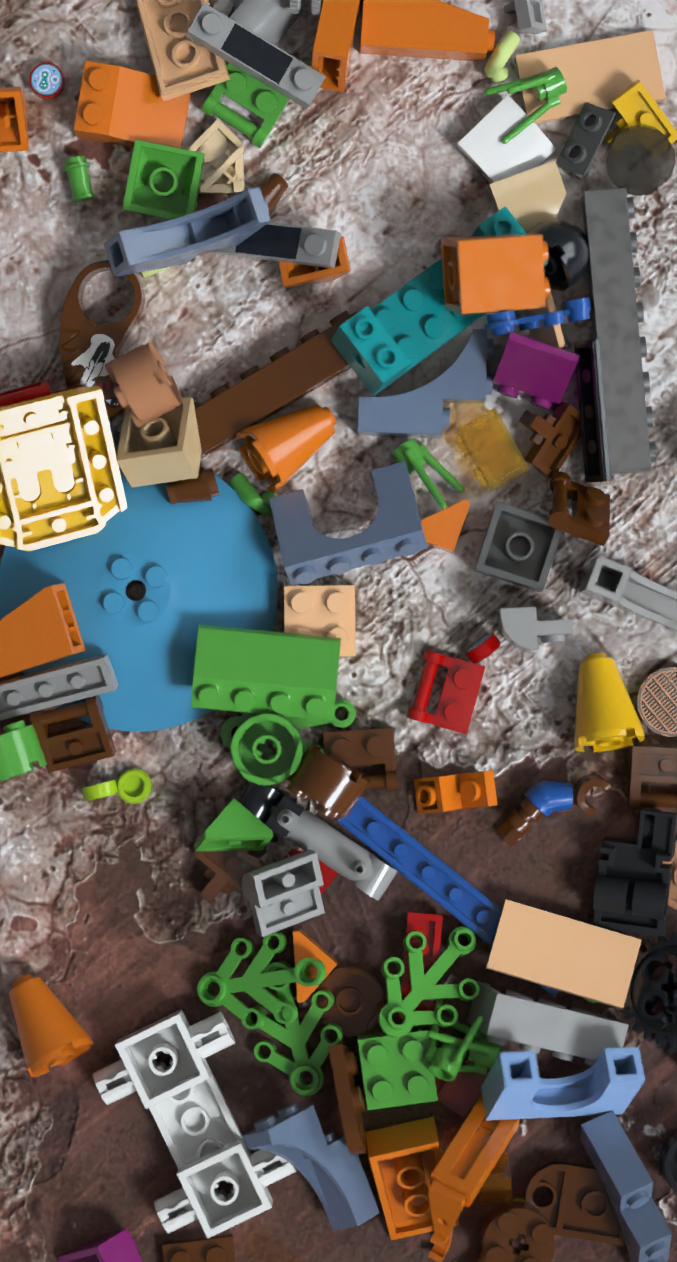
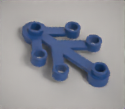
M590 297L562 302L563 311L516 319L514 310L486 315L487 324L484 325L485 330L492 329L493 336L515 332L514 325L516 324L519 325V331L540 328L539 320L543 321V327L565 323L564 316L568 315L569 322L590 319L589 311H592Z

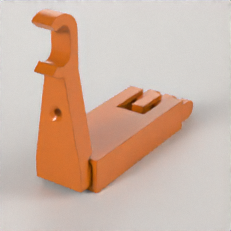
M482 1096L478 1099L431 1174L429 1201L434 1233L430 1242L434 1246L430 1250L428 1257L437 1262L443 1261L450 1248L453 1228L464 1205L470 1207L519 1127L520 1119L486 1120Z

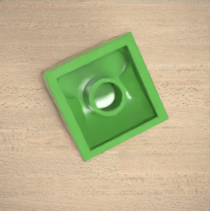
M135 140L122 210L169 220L194 213L197 208V196L205 153Z

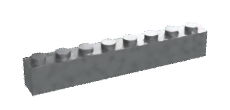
M626 188L584 191L581 197L584 234L589 252L587 271L592 309L593 338L600 340L610 474L648 471L651 469V462H656V446L654 441H649L648 428L653 427L652 407H646L645 393L650 392V378L648 371L643 372L642 358L647 357V345L645 336H639L638 323L644 322V311L642 302H636L635 288H640L641 278L639 267H633L632 253H637L636 232H630L629 219L634 218L633 197L627 198Z

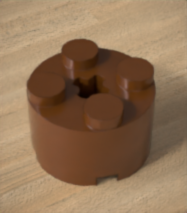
M310 743L302 755L297 770L288 777L290 783L287 789L301 799L306 798L310 801L314 799L319 802L315 808L331 819H334V817L338 820H341L342 817L347 818L369 785L370 780L362 778L361 773L331 753L327 756L320 751L321 747Z
M511 1201L491 1211L483 1223L481 1241L487 1262H551L555 1251L554 1234L547 1218L536 1206L524 1201ZM522 1234L525 1243H519L518 1247H513L510 1238L517 1239L518 1235Z

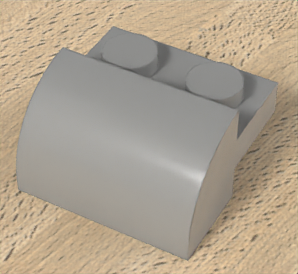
M215 0L211 5L214 9L274 45L277 44L304 11L301 7L298 14L290 13V0Z
M536 607L500 608L496 611L497 623L501 634L511 645L522 650H538V637H541V643L565 642V635L573 634V619L537 621Z
M309 849L243 875V897L250 903L258 935L264 937L325 913L319 888L324 883L317 852Z

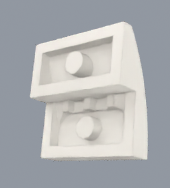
M509 95L497 104L457 143V147L482 171V175L490 183L540 166L556 151L553 144L534 122L507 144L501 142L504 136L528 117Z

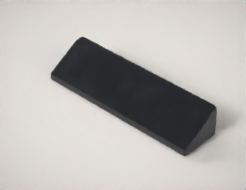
M600 340L574 342V352L576 355H579L576 364L585 483L611 481Z

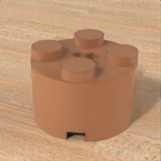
M148 342L145 345L142 344L105 364L114 383L117 382L119 385L114 388L118 401L123 408L130 405L129 412L137 427L143 426L183 403L173 376H169L164 367L166 363L152 342Z

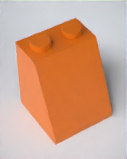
M531 233L441 238L445 310L459 314L546 308L545 299H548L550 296L549 280L547 277H544V263L548 261V246L546 241H543L542 235Z

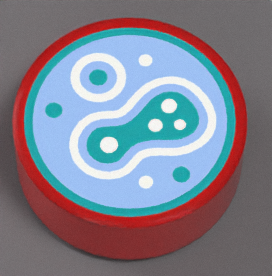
M44 62L32 69L29 83L35 95L39 98L50 100L58 97L63 92L65 77L57 65Z
M492 632L474 643L466 650L465 654L472 663L476 664L497 650L501 642Z

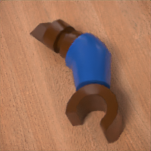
M595 774L584 775L578 779L574 787H572L571 783L541 781L524 793L526 798L519 804L522 808L518 812L514 809L506 817L507 820L495 832L512 848L532 828L530 823L534 819L538 822L544 815L548 817L552 812L572 809L573 805H577L585 814L596 817L595 807L585 803L586 792L592 787H601L605 792L613 788L604 778Z

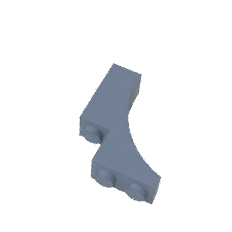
M260 187L247 189L216 205L179 218L149 226L118 231L104 243L113 275L118 277L183 265L190 262L201 252L237 246L271 221L269 208L263 198Z
M473 329L468 343L457 360L444 373L428 384L399 395L359 397L358 435L442 437L443 429H449L450 408H443V403L484 404L486 395H492L493 374H486L487 360H493L494 339H487V330Z
M297 1103L285 1106L277 1110L278 1117L269 1116L255 1122L256 1129L243 1135L247 1149H258L274 1153L292 1164L307 1179L319 1197L333 1231L357 1227L380 1213L359 1156H351L344 1134L336 1136L334 1131L323 1133L313 1105L298 1108Z
M613 1110L581 1124L580 1140L610 1198L625 1239L630 1262H667L672 1232L652 1198L653 1181Z

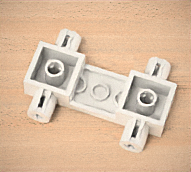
M182 1009L118 1039L115 1046L121 1060L93 1073L95 1085L106 1105L136 1091L138 1092L145 1109H150L178 1167L177 1176L183 1187L154 1201L157 1215L167 1233H171L199 1220L207 1239L272 1208L273 1198L267 1186L297 1172V1169L292 1164L274 1153L259 1150L251 1154L250 1150L247 1149L239 1127L205 1059L236 1044L230 1027L221 1012L190 1026ZM159 1051L172 1056L169 1061L170 1066H166L164 1062H156L155 1059L158 1058ZM225 1180L226 1183L231 1182L233 1184L231 1193L227 1194L224 1189H217L220 1181Z

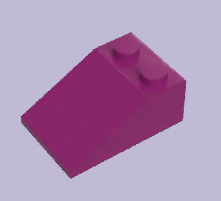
M511 332L504 346L493 379V385L498 386L497 392L502 395L517 398L518 394L531 398L530 404L550 410L551 405L558 407L561 403L578 362L579 355Z

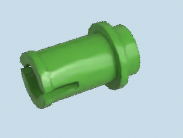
M85 156L64 160L65 167L62 170L64 173H67L73 203L95 198L87 169L90 167V162H86Z

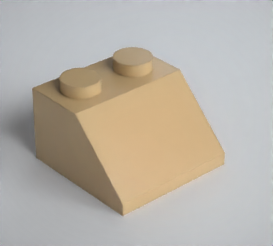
M192 397L182 398L183 403L177 406V408L141 427H137L129 412L131 407H125L116 461L132 488L198 478L202 449Z

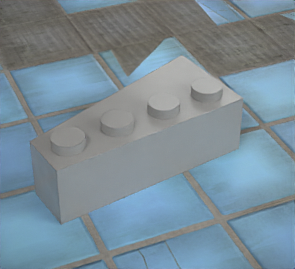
M477 981L480 991L478 996L472 1000L467 1023L473 1025L476 1018L482 1016L484 1020L478 1030L487 1035L486 1040L505 1046L508 1040L519 1042L520 1049L535 1051V1053H540V1049L544 1048L552 1050V1056L567 1061H572L573 1056L585 1058L584 1063L590 1066L596 1063L604 1048H623L629 1024L617 1018L576 1007H571V1010L566 1009L565 1005L542 998L535 1002L532 997L506 989L505 994H502L490 987L489 984Z

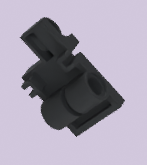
M643 808L640 813L638 841L604 837L600 853H607L609 856L602 855L598 861L599 874L596 879L593 896V910H595L594 926L664 936L672 865L664 864L663 861L670 862L675 854L677 813Z

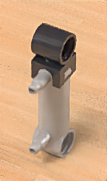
M250 782L238 800L240 804L284 839H288L304 851L314 850L317 852L320 862L378 901L398 873L391 865L334 829L272 785H259Z

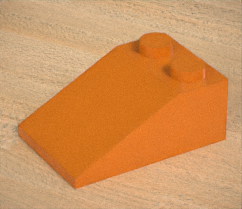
M85 60L74 132L78 139L133 148L135 140L182 149L191 93L163 101L155 75L121 66Z
M434 1116L365 1132L368 1157L391 1241L434 1231L429 1201L430 1178L443 1156ZM457 1219L454 1226L460 1225L459 1219Z

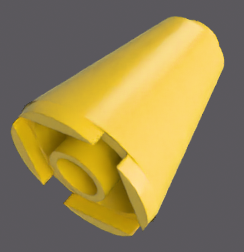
M603 652L586 655L585 661L579 664L574 732L575 750L585 752L584 746H593L594 752H605L633 746L632 739L635 737L640 742L644 741V730L614 659L606 657V653Z

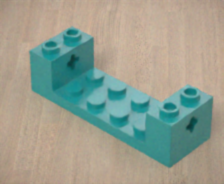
M505 206L478 225L471 236L527 233ZM441 258L371 310L367 306L340 325L331 342L374 397L488 312L459 314L445 310Z

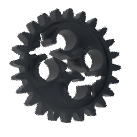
M672 932L670 942L664 936H658V945L656 946L648 940L645 941L647 951L645 953L638 952V960L635 963L623 1009L630 1010L626 1013L624 1019L630 1023L635 1022L632 1030L638 1034L644 1032L643 1038L651 1042L656 1037V1044L664 1048L669 1039L670 1046L677 1049V1025H671L672 1019L663 1012L652 1016V1007L658 1001H663L664 1007L671 1012H675V1007L677 1008V968L675 969V974L669 970L674 965L665 954V951H667L670 955L673 954L677 957V933ZM660 966L669 968L665 969L662 978L653 981L652 976L656 968ZM676 990L674 991V997L670 995V991Z

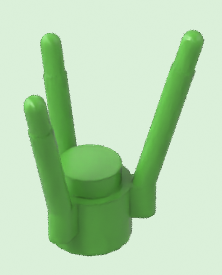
M557 67L540 72L534 76L485 89V95H492L505 91L508 94L532 88L538 101L543 99L546 101L501 139L503 144H507L550 108L561 104L559 96L567 92V85L561 71Z
M415 438L406 441L391 452L395 459L393 464L405 461L409 475L417 472L442 509L446 508L447 504L423 469L427 464L425 460L459 493L464 492V487L429 453L424 444L419 446Z
M443 999L436 1000L434 1011L443 1006ZM482 1016L476 1018L459 1048L447 1043L443 1044L441 1048H437L438 1040L430 1038L429 1047L424 1058L431 1061L428 1067L431 1074L445 1081L455 1080L462 1062L470 1051L467 1048L475 1039L476 1033L478 1031L481 1032L478 1029L484 1020ZM432 1025L431 1031L439 1033L440 1026Z
M441 1014V1019L444 1022H450V1017ZM458 1021L451 1025V1027L465 1034L471 1028ZM428 1031L427 1033L429 1038L458 1047L463 1041L462 1039L434 1031ZM478 1031L474 1037L475 1039L467 1048L470 1050L469 1060L474 1061L475 1064H461L458 1072H475L487 1075L488 1069L492 1068L499 1053L502 1052L503 1045L487 1041V1035Z

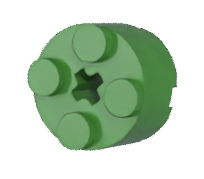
M259 714L247 719L236 730L231 743L232 759L237 770L247 780L259 785L278 784L288 779L297 770L303 755V741L298 729L288 719L275 714ZM267 739L273 740V747L278 749L277 754H271L268 759L262 758L263 752L258 749V744H265Z
M21 720L3 727L5 734L0 735V782L34 770L32 763L36 761L39 762L40 767L47 765L33 725L26 726L25 721Z

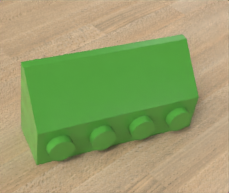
M199 624L191 707L333 721L341 638Z

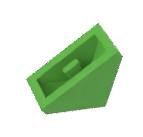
M233 798L194 846L195 851H260L273 838V833L269 827Z

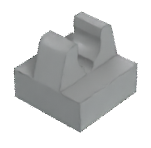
M513 0L504 6V13H516L517 16L516 23L507 26L508 31H513L516 34L530 33L534 35L547 31L542 0Z

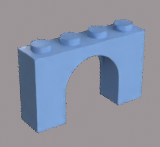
M639 1047L604 1048L596 1063L588 1070L576 1075L554 1079L539 1078L535 1051L501 1052L481 1086L486 1120L596 1116L604 1115L612 1110L615 1115L623 1114L645 1082Z

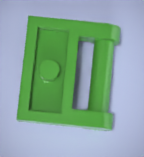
M228 63L227 69L230 80L215 85L201 111L208 116L213 114L251 138V143L261 148L290 99ZM224 94L263 118L264 122L261 127L256 126L220 103Z

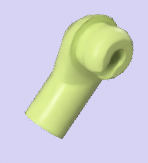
M506 31L484 67L486 78H490L494 84H500L508 77V70L504 66L520 42L519 36L513 31Z

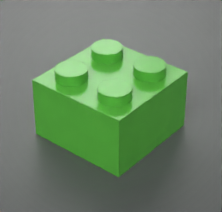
M427 1025L412 1027L408 1034L398 1038L390 1037L383 1031L357 1035L367 1111L438 1101L435 1076L428 1070L431 1061L424 1058L430 1042L427 1036Z

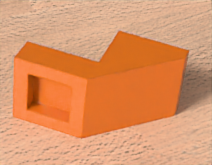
M493 770L413 779L418 814L498 805Z

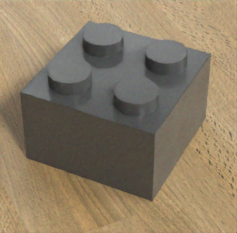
M496 502L473 571L530 590L542 592L562 531L551 527L547 517Z

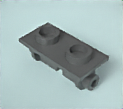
M585 103L556 161L557 167L570 171L569 174L579 180H582L583 176L588 175L590 172L588 169L608 129H611L616 113Z

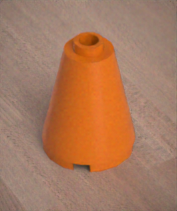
M314 404L243 428L237 432L236 440L243 439L244 445L239 447V450L259 482L266 479L271 484L266 489L274 493L281 489L335 434L334 425L337 422L328 407L322 408L320 405Z
M27 974L12 983L13 989L8 994L26 1068L31 1078L51 1072L48 1065L49 1067H54L60 1064L62 1067L91 1048L90 1045L94 1044L91 1037L40 977L32 978L31 974Z

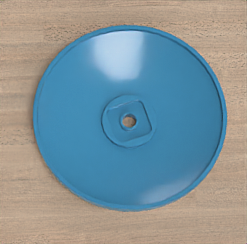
M118 465L127 508L122 512L119 510L105 522L106 526L98 533L32 551L18 550L16 547L5 545L0 563V620L45 587L65 583L86 651L25 670L23 673L27 675L108 653L119 684L115 691L99 695L108 728L132 732L163 730L196 720L214 710L191 707L199 624L273 631L278 607L277 569L271 546L258 518L251 508L242 502L236 491L220 477L214 474L219 496L212 497V501L171 505L165 484L172 482L132 488ZM135 580L141 581L146 587L145 596L138 601L130 600L126 594L128 584ZM86 698L81 699V700H77V701H73V702H69V703H65V704H61V705H58L57 707H63V706H67V705H71V704L83 702V701H86ZM89 714L77 717L87 723H92Z

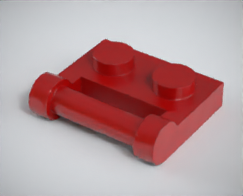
M424 650L422 660L425 663L412 708L408 707L406 718L467 734L485 666ZM438 665L448 667L436 714L426 712Z

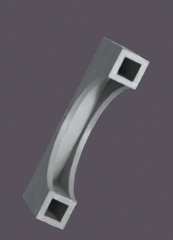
M597 556L590 561L579 593L677 631L676 591L637 574L630 567L602 556Z

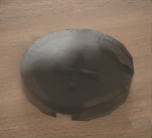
M644 124L628 126L618 132L608 144L604 156L605 169L612 183L617 188H626L627 194L635 196L652 194L672 176L675 166L674 148L667 136L656 127Z

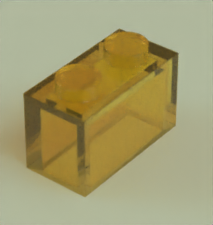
M495 408L458 428L457 434L459 438L455 439V443L464 458L468 456L472 458L477 467L472 472L481 488L488 486L490 492H493L529 471L530 468Z

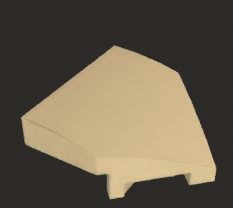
M217 119L187 149L205 153L198 194L242 193L245 191L243 143Z
M555 160L491 183L488 186L497 212L506 206L525 232L540 222L555 219L567 194Z

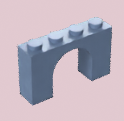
M405 461L371 470L379 502L378 512L374 521L367 529L352 537L331 538L318 532L314 527L311 509L303 489L269 498L282 561L291 586L299 583H311L318 578L333 574H344L351 569L366 565H377L384 560L402 555L410 556L418 551L428 549L412 481Z

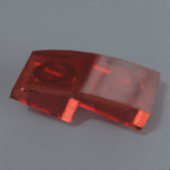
M468 1053L462 1064H475V1062L469 1060ZM458 1072L454 1081H447L437 1094L438 1100L464 1119L482 1095L481 1086L487 1075L475 1072Z

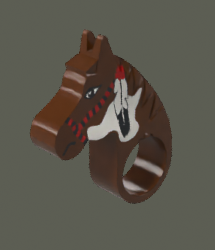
M106 260L98 261L85 267L78 274L67 293L60 323V353L67 388L87 383L88 387L99 386L102 389L108 421L111 423L112 418L124 411L125 407H122L115 395L114 388L119 385L117 382L114 383L105 364L119 357L121 348L143 312L145 292L141 281L135 273L126 275L133 285L135 294L131 311L119 322L96 326L97 322L89 319L84 309L83 292L86 284L93 276L100 272L112 271L110 262Z

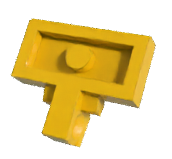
M639 79L610 101L621 115L614 121L618 127L604 138L615 153L629 142L632 147L641 143L648 154L654 158L677 140L676 129Z

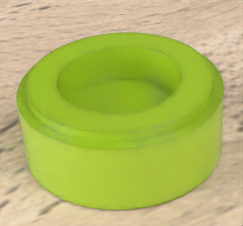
M132 768L126 770L117 780L118 794L127 803L137 804L143 802L151 794L152 780L141 769Z
M115 780L81 788L86 802L114 795L118 792Z

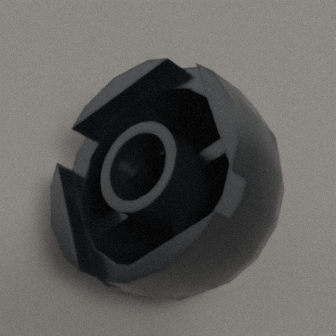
M551 219L538 223L526 232L527 234L542 235L543 241L547 243L548 264L544 267V277L548 278L552 289L565 291L574 285L584 274L589 262V252L586 236L578 226Z

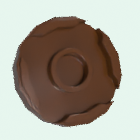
M353 965L338 967L331 971L317 988V991L327 989L334 996L333 1006L324 1012L320 1018L324 1026L331 1023L338 1024L342 1028L343 1036L345 1037L361 1035L373 1029L378 1022L379 1013L385 1005L383 989L377 978L366 969ZM318 995V1004L326 1007L329 1003L328 998L325 995ZM329 1029L331 1032L337 1034L335 1030Z

